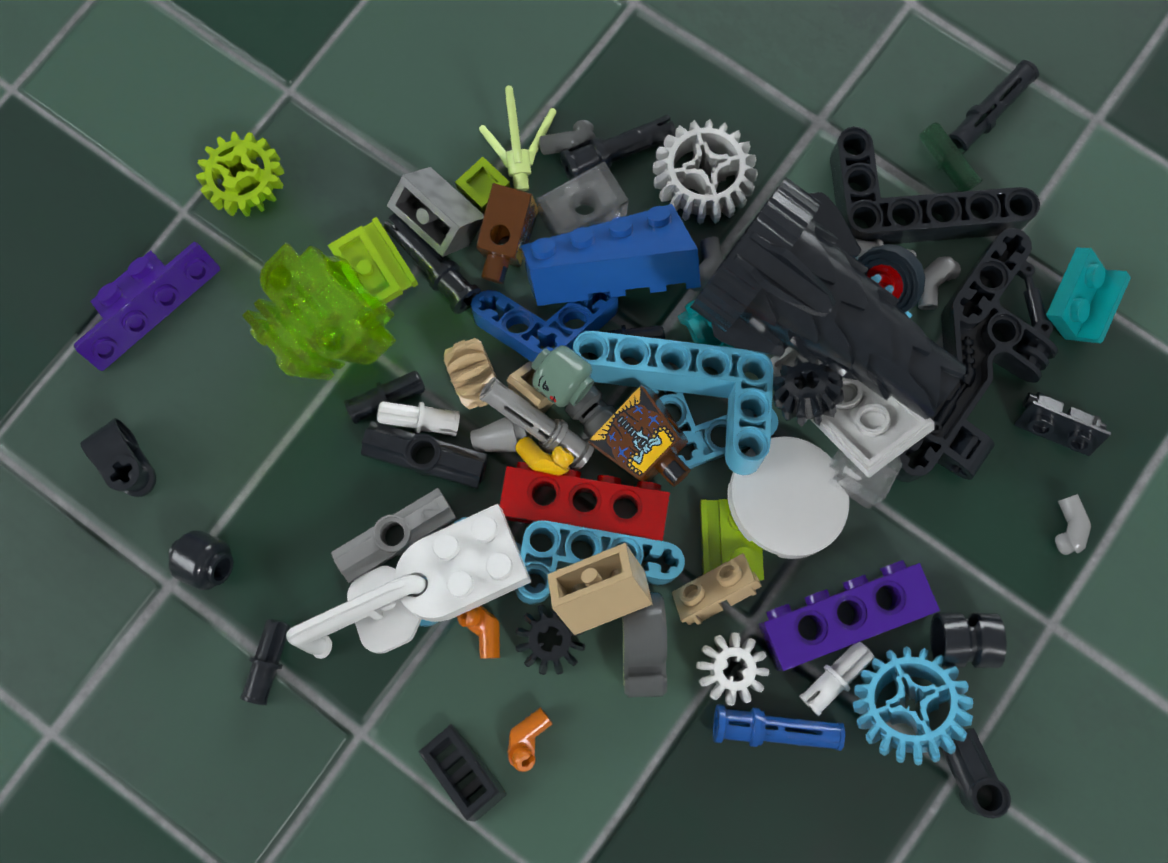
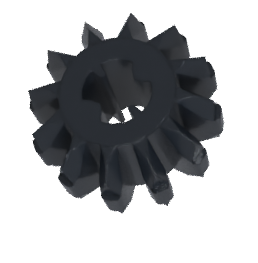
M796 356L794 367L782 364L781 376L774 377L773 400L777 409L782 410V416L786 421L797 417V423L803 427L808 419H813L820 426L822 415L834 418L837 412L836 405H841L844 400V393L841 389L843 387L842 376L824 363L819 365L818 360L814 364L810 361L803 363Z
M544 604L538 605L541 620L537 622L529 613L523 616L525 621L533 626L531 631L524 628L516 629V635L529 637V642L517 645L516 651L518 653L529 649L533 651L524 662L526 667L532 666L538 657L541 658L542 661L539 667V674L541 675L547 673L549 661H553L555 672L559 675L564 672L560 658L564 656L569 664L575 666L578 661L568 651L570 647L578 651H584L585 644L573 642L571 636L577 635H574L565 623L559 620L560 617L554 610L552 618H548L547 609ZM550 627L559 630L556 635H562L563 637L561 646L554 645L552 651L547 652L542 648L545 643H539V636L541 633L547 634Z

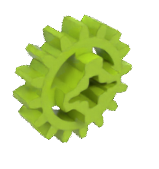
M232 132L231 141L225 142L219 136L217 138L219 147L213 149L206 146L205 151L210 157L208 160L200 159L197 162L204 171L196 175V179L203 186L200 189L207 200H210L218 211L224 207L230 216H234L237 209H240L248 217L250 216L251 207L254 206L263 212L265 210L263 204L265 199L272 202L277 200L272 193L273 188L283 189L284 186L279 177H277L285 174L282 165L278 162L280 157L274 148L271 149L266 139L262 138L257 141L251 132L246 134L244 140H241L236 132ZM257 157L263 160L264 169L259 167L256 161ZM217 179L222 180V186L225 188L224 192L219 189Z

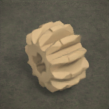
M476 338L468 341L462 340L453 344V347L445 350L444 362L461 403L468 409L488 405L479 399L480 393L485 385L493 377L497 378L484 346Z

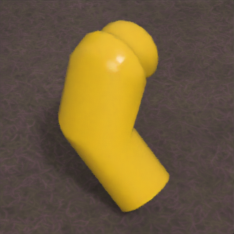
M530 437L520 439L515 447L516 452L534 471L560 476L570 470L568 466L574 461L573 453L567 448L563 449L561 446H557L554 448L552 455L545 453Z

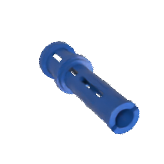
M717 704L713 720V740L715 743H722L723 739L746 741L751 747H757L762 745L763 741L798 746L831 748L841 751L845 742V727L843 723L766 716L764 711H761L759 708H752L749 712L726 709L724 704ZM785 730L816 733V735H814V734H805V733H796V732H787V731H785Z

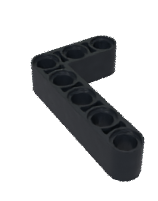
M853 126L842 131L830 155L836 207L841 212L855 239L871 242L880 239L885 245L998 236L1009 228L1022 230L1040 210L1038 196L1034 191L1024 187L881 198L873 140L868 131L861 127ZM844 147L855 149L858 155L847 153ZM852 182L859 184L863 188V191L859 192L853 190L849 186V183ZM1010 206L1016 208L1021 216L1014 214ZM970 209L978 211L983 219L976 218ZM931 212L940 214L944 218L945 223L935 220ZM892 216L902 217L907 225H899ZM853 219L864 220L869 228L863 229L858 227Z

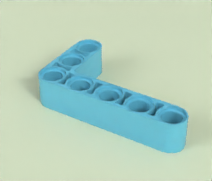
M585 331L575 339L572 350L580 357H582L581 354L589 352L599 357L596 360H588L582 357L592 366L590 378L594 382L630 387H640L642 385L655 390L728 398L725 460L729 469L734 473L750 475L756 472L769 453L771 444L773 364L767 355L739 348L599 331ZM625 357L634 358L639 364L629 365L622 359ZM662 363H674L679 369H667ZM703 367L714 368L718 375L708 374L704 371ZM743 372H751L759 380L749 379ZM741 408L751 409L755 412L757 418L746 416ZM745 445L750 447L756 456L750 457L743 454L739 446Z

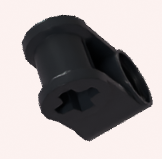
M114 418L81 441L82 450L111 489L125 492L133 497H143L153 490L156 484L155 470L139 448L138 441L133 433L121 420Z

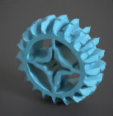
M906 646L903 648L902 658H897L896 654L889 649L886 652V664L874 657L872 667L875 672L863 670L860 675L865 684L855 685L854 688L855 695L861 698L853 702L854 712L863 714L857 719L858 728L870 729L866 734V741L872 744L882 739L879 747L880 754L885 756L892 748L897 749L896 761L899 763L904 762L906 752L913 753V760L916 765L922 764V753L928 752L933 762L939 761L940 752L938 747H941L949 754L954 753L956 746L951 738L957 741H965L967 732L961 726H971L973 716L966 712L973 708V698L964 695L968 691L969 685L964 680L955 681L959 675L958 668L953 666L943 670L944 657L942 655L937 656L933 662L928 661V650L925 648L921 649L919 657H912L911 649ZM910 676L926 679L933 684L929 686L917 685L911 680ZM894 680L897 691L896 696L887 700L886 706L876 709V702L880 692L887 684ZM905 691L909 699H915V704L920 701V719L916 711H910V705L905 709ZM948 701L950 711L946 720L940 727L931 731L928 718L929 713L939 709V704ZM890 722L891 725L907 724L912 727L916 735L900 733L886 723Z

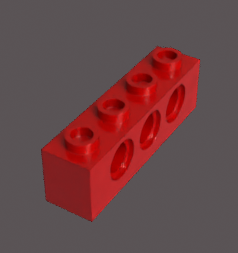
M517 462V468L506 467L500 507L507 521L531 524L536 521L546 520L663 541L670 492L661 491L662 485L652 482L639 481L637 482V487L622 485L621 478L609 475H597V480L581 478V472L571 469L567 473L558 476L534 471L526 462ZM542 486H549L556 492L555 500L546 506L539 505L533 500L535 491ZM583 492L592 494L597 501L595 508L589 512L578 511L573 505V500L578 494ZM620 499H629L635 504L637 513L629 519L620 518L614 512V504Z

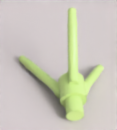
M508 85L505 87L512 150L506 152L485 125H481L479 131L499 155L504 166L508 168L509 177H513L514 189L527 191L529 190L528 175L531 174V165H533L536 153L540 147V136L546 135L556 115V110L550 108L529 150L521 149L513 87Z

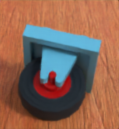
M885 244L872 247L857 260L868 268L865 274L892 293L899 300L896 306L911 318L913 315L908 311L917 304L924 292L926 278L922 264L912 252L902 246Z

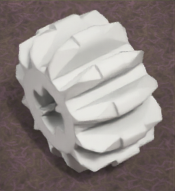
M731 633L729 648L722 635L715 636L714 641L719 651L716 652L707 645L703 646L702 652L711 658V662L701 661L697 662L696 665L697 669L710 670V675L699 680L700 685L708 686L714 682L716 683L710 693V697L714 700H717L726 689L725 701L727 705H734L736 691H738L744 703L751 702V695L747 687L750 686L753 690L762 692L764 686L755 680V676L769 675V669L756 668V662L766 658L765 652L760 651L753 655L750 654L756 643L752 638H748L740 648L739 633ZM732 657V662L740 661L742 668L737 671L739 678L734 681L733 676L725 677L723 674V670L728 667L726 659Z

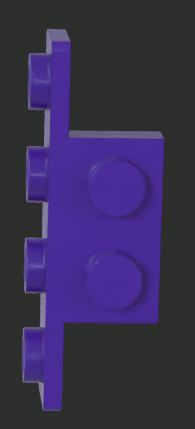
M197 242L190 244L166 266L150 250L143 257L135 259L129 265L128 270L114 282L103 286L97 296L90 301L103 319L74 343L75 350L98 370H105L220 271V266Z

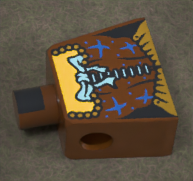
M495 183L492 184L477 242V249L483 257H486L481 275L482 278L504 284L509 265L517 267L522 265L523 254L521 245L529 243L539 212L531 193ZM503 238H509L505 244L498 245Z
M642 385L588 441L594 448L640 481H651L660 473L675 487L691 471L677 456L678 452L688 443L687 437L657 394L652 389Z

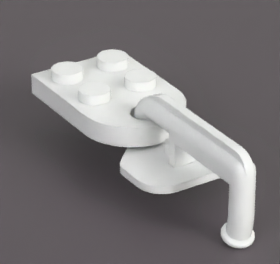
M495 504L416 541L403 553L396 569L389 566H380L358 577L351 583L348 589L347 602L290 628L286 633L288 642L307 653L313 654L316 658L322 659L327 657L332 649V641L328 635L355 623L363 646L373 653L382 654L410 642L414 638L422 619L431 622L450 620L530 583L531 579L502 508L499 504Z

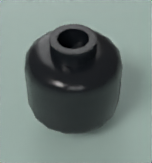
M192 530L184 534L172 544L169 550V570L171 575L178 581L199 590H210L224 583L233 569L234 560L230 546L222 539L203 531Z

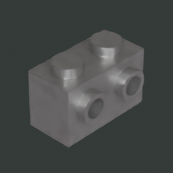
M431 167L402 175L387 204V207L442 257L468 247L482 225L484 215Z

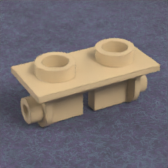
M744 553L672 591V595L682 623L686 621L688 625L693 623L700 625L702 621L724 610L721 604L724 600H727L730 606L751 595H756V589L762 587L755 572L751 571Z

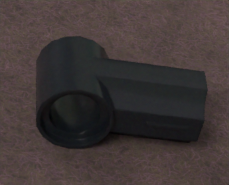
M968 728L965 730L967 732L965 741H957L951 738L956 746L954 753L949 754L941 747L940 749L960 789L959 796L965 809L979 816L992 819L999 818L1007 813L1010 807V792L1005 784L998 780L975 729ZM983 785H987L992 792V801L986 808H981L977 801V792Z

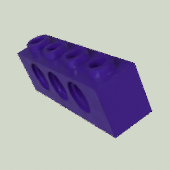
M904 560L880 568L883 576L868 581L866 574L843 582L845 591L830 596L828 589L806 596L804 599L807 605L798 609L791 610L788 603L767 611L768 620L758 623L776 670H788L940 611L920 563L906 567ZM880 587L887 589L892 596V605L888 610L882 609L877 604L876 593ZM842 602L849 603L854 609V620L849 625L843 624L837 616V608ZM804 616L810 617L816 623L817 631L811 640L804 639L798 631V623Z

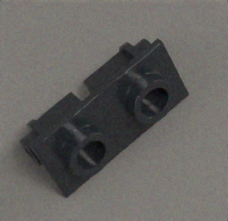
M1029 392L1026 395L1022 405L1026 410L1014 422V426L1087 456H1090L1111 436V432L1106 430L1107 425L1101 422V417L1093 416L1074 407H1071L1067 414L1062 412L1064 403L1047 397L1041 392L1036 394Z

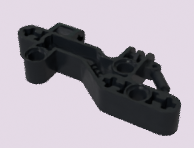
M1009 228L1000 233L984 250L944 307L941 314L943 349L966 365V372L959 379L949 396L938 406L935 415L930 417L934 421V430L888 463L890 473L897 480L902 482L917 480L928 474L936 463L961 478L972 480L995 444L988 435L966 419L992 383L993 363L1024 381L1036 383L1042 377L1041 371L1045 370L1049 365V359L1055 358L1057 355V346L1049 340L1053 331V325L1047 319L1040 288H1035L1032 275L1035 273V268L1026 261L1032 250V242L1024 231L1017 228ZM1007 250L1009 252L1007 255L1008 259L1003 263L998 259ZM1015 275H1018L1025 281L1027 290L1023 294L1032 326L1000 305L999 299ZM980 276L988 278L992 288L984 286L981 283ZM969 301L974 303L966 316L962 314L963 306ZM992 328L998 329L1003 334L1004 342L997 340L993 336ZM1018 343L1020 346L1016 351L1013 350L1012 347ZM921 448L923 451L913 461L915 467L912 469L907 465L910 461L908 455Z

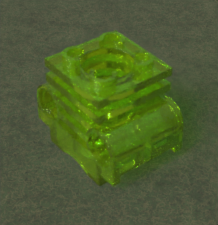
M285 242L265 263L259 277L260 285L271 301L259 298L254 303V306L260 312L247 310L242 315L252 327L250 329L251 335L263 346L268 345L277 356L275 359L276 364L291 377L330 380L335 374L329 368L341 369L345 365L344 362L362 365L371 364L397 341L384 327L395 314L382 300L374 297L365 289L358 273L345 258L337 255L325 257L320 249L309 246L299 255L289 243Z

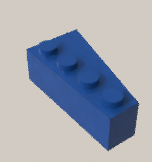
M673 204L656 206L648 211L626 217H616L608 222L590 227H580L568 233L550 238H540L532 243L521 245L528 281L537 306L589 300L592 293L600 292L610 295V298L626 296V289L650 287V293L667 291L666 285L686 283V289L701 287L698 249Z

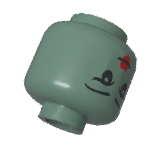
M560 345L552 351L547 348L543 349L531 365V368L535 370L532 379L534 389L558 407H564L568 404L576 406L594 384V380L590 378L592 366L572 349L564 345Z

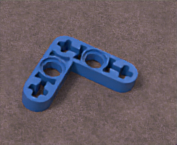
M493 290L477 294L472 299L471 308L474 322L478 327L533 362L542 351L541 345L550 351L553 350L552 346L556 348L560 345L573 349L574 341L579 334L585 331H598L618 312V297L610 298V295L601 292L592 293L589 300L568 302L547 321H544L502 293ZM573 319H579L585 323L584 326L577 329H570L564 324ZM514 324H525L529 327L522 333H512L508 330Z

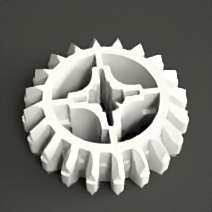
M710 119L706 121L704 128H700L698 123L693 120L690 123L689 131L679 125L676 129L675 137L667 135L664 139V147L657 149L656 158L658 161L653 163V173L657 175L654 178L655 189H662L659 194L661 202L671 200L670 204H673L676 211L680 208L683 209L682 218L684 221L688 220L691 214L698 215L697 222L699 225L704 222L706 215H710L711 220L716 224L720 220L721 212L730 218L734 215L735 207L742 209L747 201L745 196H751L755 186L752 182L756 181L758 175L757 170L753 168L756 163V155L748 154L751 147L749 141L738 143L741 136L739 130L729 135L726 133V123H723L719 129L712 128L713 124ZM693 151L692 161L683 163L681 168L674 169V165L683 155ZM735 175V182L728 189L717 194L718 183L725 181L727 176ZM688 189H694L698 191L700 194L694 193Z

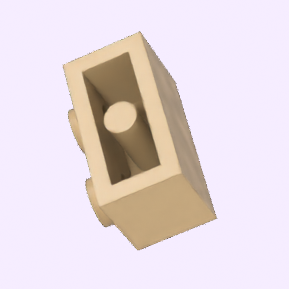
M626 543L547 574L552 609L574 635L653 605L645 570Z

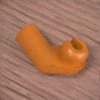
M482 605L457 616V621L462 627L466 626L479 637V659L500 658V625L497 617Z
M541 707L513 727L509 733L508 760L520 772H527L533 768L536 762V736L553 725Z

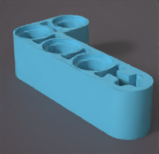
M546 520L536 521L526 528L520 555L528 574H538L544 579L545 589L540 593L532 594L522 586L515 589V592L522 602L529 605L544 602L550 594L547 574L556 571V568H564L584 560L577 558L572 553L571 544L576 541L587 542L592 548V556L626 543L640 565L643 557L644 561H650L647 562L643 569L645 570L648 584L666 585L672 582L683 571L685 558L681 549L669 542ZM535 534H545L551 539L552 548L546 552L536 551L530 544V538ZM661 555L665 557L666 564L672 565L665 573L661 572V565L652 563L656 562Z

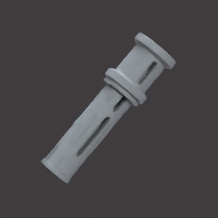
M493 377L481 391L479 398L481 401L486 402L538 439L539 446L544 452H553L557 446L571 451L574 455V461L568 466L571 470H580L591 457L594 447L588 442L590 439L586 438L583 440L568 429V423L564 420H552L527 400L502 384L496 377Z

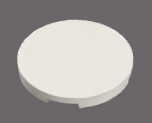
M774 437L771 438L769 453L756 472L750 475L732 473L731 481L728 484V504L736 526L749 542L753 541L759 547L776 554L780 558L796 559L819 552L839 536L848 517L849 493L846 481L839 467L821 448L799 438ZM751 448L745 453V455L750 457L756 456Z

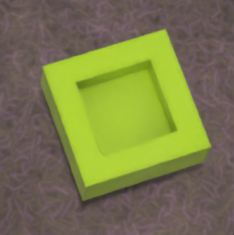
M483 156L455 181L456 188L482 213L486 211L493 183L511 188L510 182Z

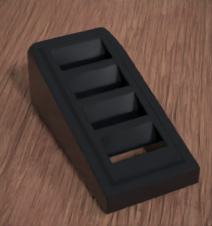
M450 724L419 751L423 760L466 821H477L507 795L497 779L454 725ZM454 743L457 749L442 762H439L436 757ZM464 757L467 762L450 776L447 770ZM474 771L477 777L461 790L458 784ZM485 786L487 791L474 803H471L469 798Z

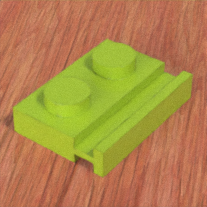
M377 217L373 218V222L364 227L361 225L328 245L369 313L402 295L403 291L411 286L414 288L418 285L416 278Z
M728 499L700 500L702 574L704 575L744 553L751 571L755 572L759 581H763V550L753 541L749 542L740 532L731 515Z

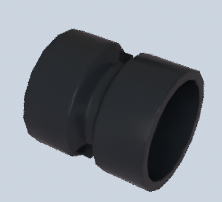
M935 613L930 627V645L933 660L937 656L942 655L944 657L942 668L953 666L963 668L967 665L968 661H971L974 668L1002 667L1006 657L1007 641L1005 627L1000 615L997 613H971L966 619L961 613Z

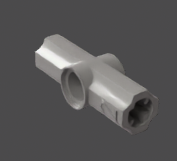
M437 488L394 515L382 517L376 522L374 527L332 551L331 554L339 571L346 578L347 582L351 584L358 577L376 569L395 556L403 555L413 543L435 533L456 520L457 517L440 489ZM401 525L404 529L403 540L398 545L389 546L385 540L387 530L392 526Z

